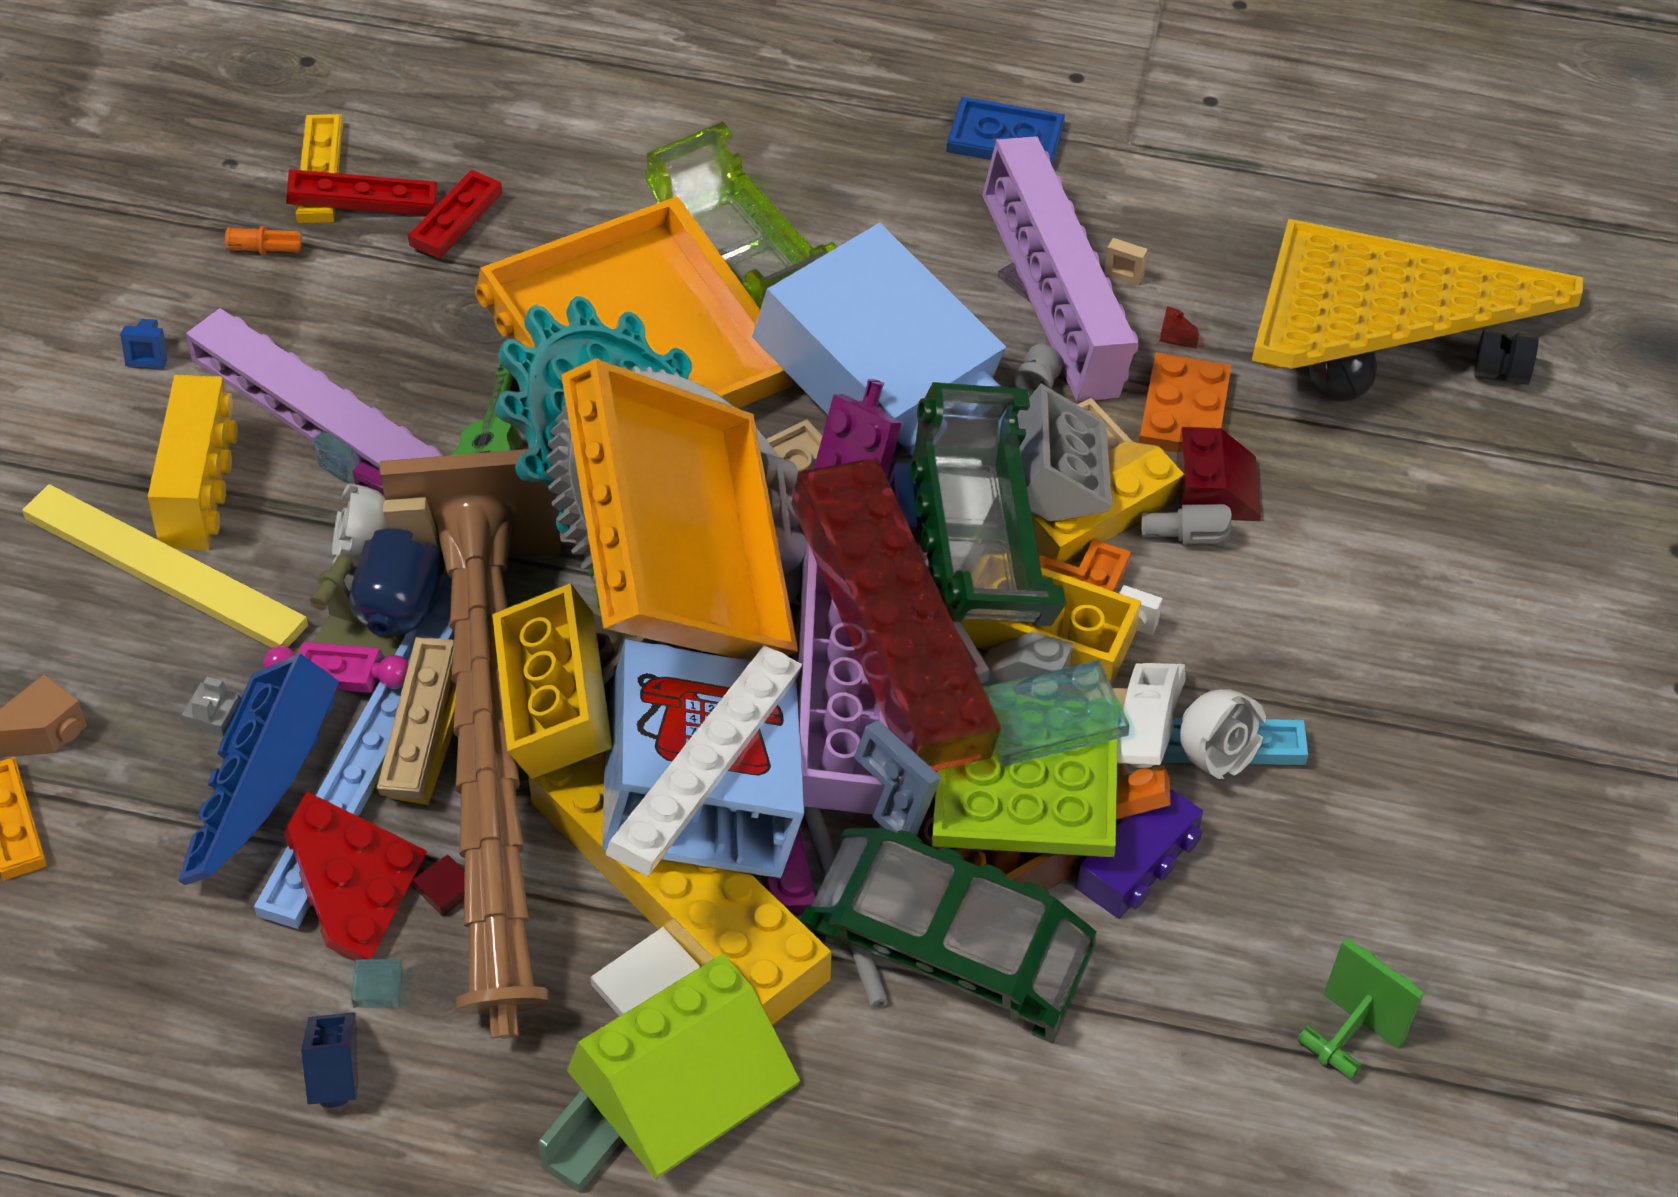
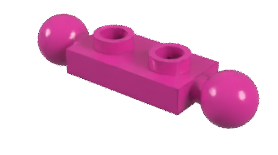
M303 642L299 653L340 682L336 690L372 693L377 679L387 688L400 689L403 687L409 662L399 655H391L385 658L380 648ZM275 646L264 656V669L296 654L286 646Z

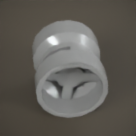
M1044 344L1032 346L1024 358V364L1019 367L1015 374L1014 382L1016 387L1027 389L1029 397L1040 384L1052 389L1054 379L1059 376L1063 369L1064 361L1062 356L1050 346Z

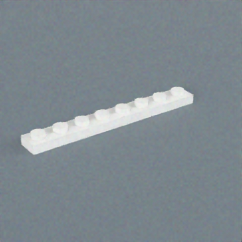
M764 645L612 837L605 855L649 876L797 680L803 664L787 657L782 652L775 651Z

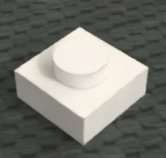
M1123 585L1119 594L1141 601L1136 631L1153 636L1159 622L1163 598Z

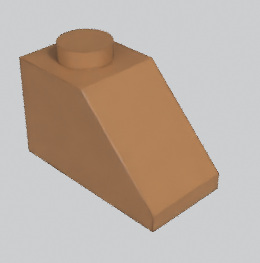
M43 674L0 708V757L55 753L67 742L73 741L87 727L79 700Z

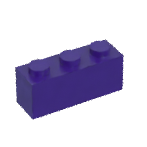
M1171 788L1170 806L1128 816L1117 826L1114 857L1089 856L1080 865L1077 890L1118 919L1130 907L1133 909L1140 907L1150 892V886L1157 878L1161 881L1165 880L1175 867L1176 858L1183 851L1191 852L1202 837L1203 831L1200 829L1203 810Z

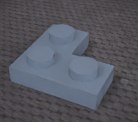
M877 720L865 727L854 758L885 786L872 817L882 827L895 833L899 830H904L917 836L942 777L883 723Z

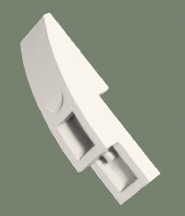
M1135 664L1121 718L1117 744V763H1127L1134 768H1149L1153 765H1161L1173 732V712L1186 680L1185 664Z

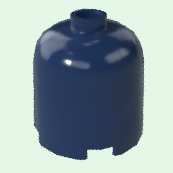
M393 528L376 530L372 539L365 541L350 587L348 601L352 614L361 624L376 635H405L420 627L429 610L445 569L443 553L438 547L429 542L427 548L421 543L411 540L413 533L406 530Z

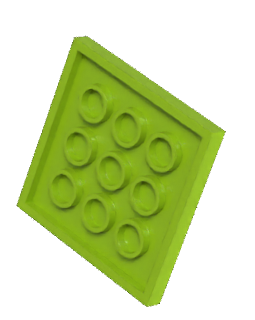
M943 695L937 773L942 778L936 789L932 846L1114 857L1116 844L1118 705Z

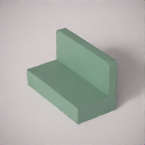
M583 1090L577 1094L538 1142L542 1169L581 1193L623 1141Z

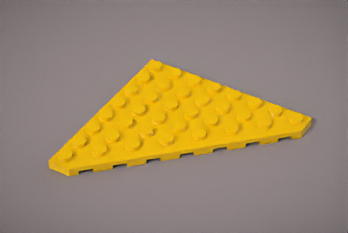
M1288 219L1258 331L1252 361L1260 362L1265 367L1272 369L1282 367L1293 369L1578 307L1583 293V277Z

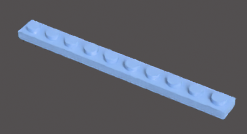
M442 575L420 627L405 635L395 655L402 656L409 662L416 637L454 640L455 631L450 628L452 578ZM379 682L316 796L358 817L360 816L379 781L402 688L390 689ZM287 846L255 903L254 909L257 917L298 929L311 905L299 876L300 868L293 849L290 850L289 846Z

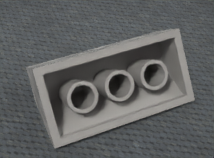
M1040 384L1029 398L1030 408L1028 411L1020 410L1017 414L1019 428L1026 430V437L1020 445V453L1031 515H1039L1048 521L1108 512L1112 507L1106 421L1045 385Z

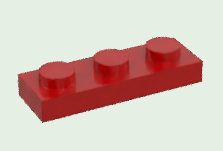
M470 170L408 234L409 246L441 259L503 193L502 183L479 172Z

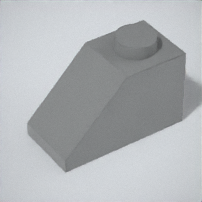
M1030 632L989 648L984 659L989 668V679L987 682L980 683V685L1031 700L1058 702L1069 678L1073 643Z

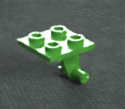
M1346 938L1341 943L1323 995L1351 1016L1330 1041L1311 1028L1310 1025H1307L1302 1030L1297 1041L1319 1056L1318 1061L1324 1066L1331 1064L1346 1075L1348 1079L1352 1080L1361 1069L1362 1063H1359L1341 1050L1342 1046L1364 1024L1399 1049L1405 1042L1425 992L1416 987L1409 978L1399 975L1378 960L1368 949L1360 947L1349 938Z

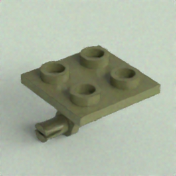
M339 555L331 569L322 573L318 581L320 586L310 598L311 605L316 609L325 610L328 606L329 610L327 620L312 643L380 648L385 658L395 655L405 635H376L354 617L348 601L352 583L346 587L344 578L354 564L349 557Z

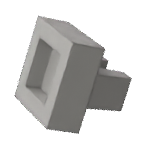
M207 676L204 682L200 683L181 715L184 725L224 736L241 699L240 694L227 690L222 680Z

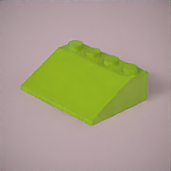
M724 953L580 1040L567 1068L568 1073L655 1180L798 1086L800 1082L753 987Z

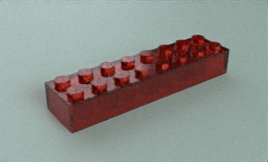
M878 458L798 471L791 505L888 729L934 771L990 759L1002 729Z

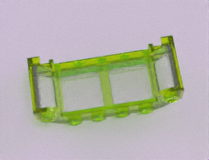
M723 121L648 152L645 179L648 186L652 189L656 202L659 203L676 196L680 198L760 309L767 288L837 248L834 242L824 246L821 244L813 248L742 170V156L740 153L733 155L727 149V139L732 138V131Z

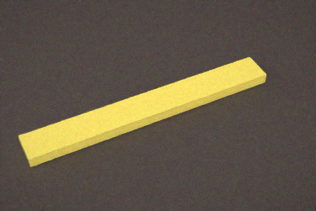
M50 484L22 509L24 518L27 521L270 648L275 646L289 647L308 627L306 616Z

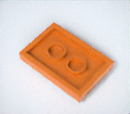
M1156 352L1139 443L1159 446L1165 451L1177 452L1182 427L1221 428L1232 365Z

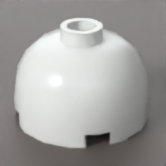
M349 483L346 485L341 500L349 501L347 508H343L342 512H337L332 555H337L333 560V564L339 555H345L353 561V567H357L365 541L372 539L376 530L389 528L383 514L384 495L377 490Z
M1231 689L1211 690L1197 698L1186 709L1181 724L1180 742L1192 763L1217 779H1225L1222 775L1227 772L1236 775L1253 760L1263 739V736L1257 734L1259 721L1266 724V715L1260 703L1240 692Z

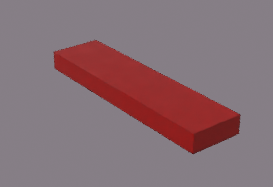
M289 169L286 204L427 216L436 206L437 182Z

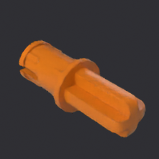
M260 226L259 229L227 227L225 244H227V251L259 252L260 255H266V251L298 253L302 248V235L298 231L268 230L266 226Z

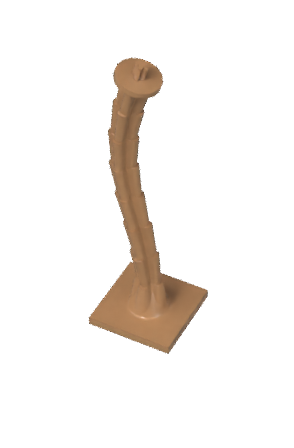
M529 449L380 461V476L385 500L426 497L437 528L447 574L452 578L450 628L455 631L452 681L456 684L453 732L458 737L456 791L461 794L459 855L465 858L464 926L469 928V992L455 998V1009L457 1012L464 1014H489L492 1039H506L519 1036L517 1011L538 1008L550 1002L549 990L545 987L534 986L524 922L529 921L519 854L524 850L515 791L519 787L520 782L517 763L507 752L492 614L508 608L503 574L507 571L508 558L562 554L560 531L556 525L558 508L552 506V501L557 498L556 494L549 491L548 485L543 482L523 481L515 470V465L520 455Z

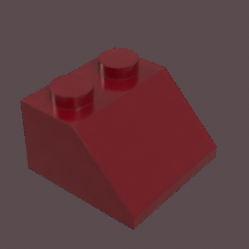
M1182 427L1176 457L1177 467L1185 474L1178 490L1179 509H1182V505L1225 504L1231 510V520L1260 521L1261 511L1256 456L1222 428Z

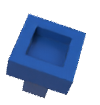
M141 319L137 326L125 325L120 334L125 366L164 369L168 359L163 328H158L157 320Z

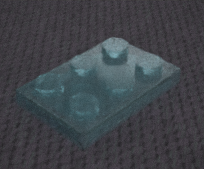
M1099 660L975 689L974 701L1002 766L1129 735L1130 724Z

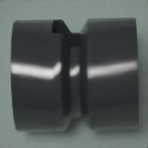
M1484 327L1477 349L1474 375L1496 379L1502 374L1508 382L1529 385L1535 366L1539 337L1516 333L1510 338L1504 330Z

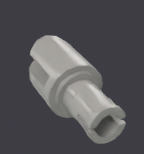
M1225 504L1182 505V509H1178V512L1170 513L1142 512V538L1178 537L1179 541H1183V545L1226 544L1231 538V510Z

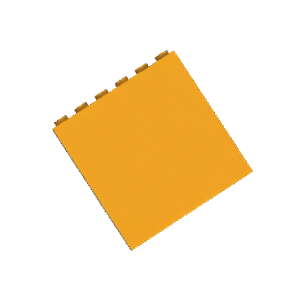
M678 196L480 267L478 282L475 286V294L479 304L489 310L495 319L496 328L502 336H506L508 339H515L529 348L535 347L533 339L524 325V319L528 310L535 305L542 306L549 311L557 322L564 326H569L566 314L567 307L574 297L581 296L590 301L600 321L611 329H615L619 317L624 312L636 314L644 324L646 341L654 352L659 355H666L673 348L683 350L692 362L689 378L693 382L703 385L718 394L735 408L739 409L788 389L793 385L794 380L752 338L760 308Z
M596 358L561 374L603 629L736 659L753 660L764 645L775 651L782 652L786 656L798 652L754 414Z

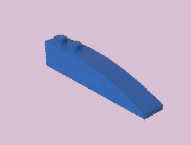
M301 653L251 675L219 746L217 754L224 758L221 770L215 769L211 772L208 785L214 789V793L209 800L201 805L198 818L204 822L203 828L199 829L191 837L178 879L183 885L210 877L246 843L268 818L290 787L308 753L318 743L320 738L318 730L324 717L328 715L334 706L335 698L333 696L340 681Z

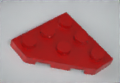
M307 791L286 827L284 833L289 849H293L300 868L299 876L310 905H314L321 924L320 932L326 947L368 967L427 850Z

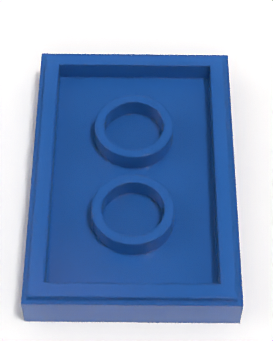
M961 97L948 137L946 152L991 160L996 139L1038 137L1044 151L1049 153L1051 165L1053 166L1064 127L1065 114Z

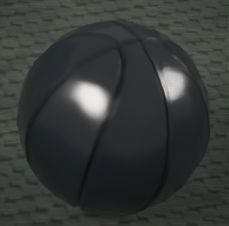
M1371 351L1308 365L1310 381L1321 395L1333 401L1347 402L1359 398L1370 389L1375 380L1377 371L1375 353Z

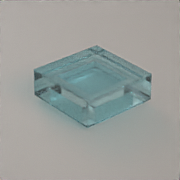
M323 430L314 438L318 465L348 484L354 479L352 471L356 467L353 449Z
M355 960L351 996L353 1008L400 1007L403 972L402 960Z

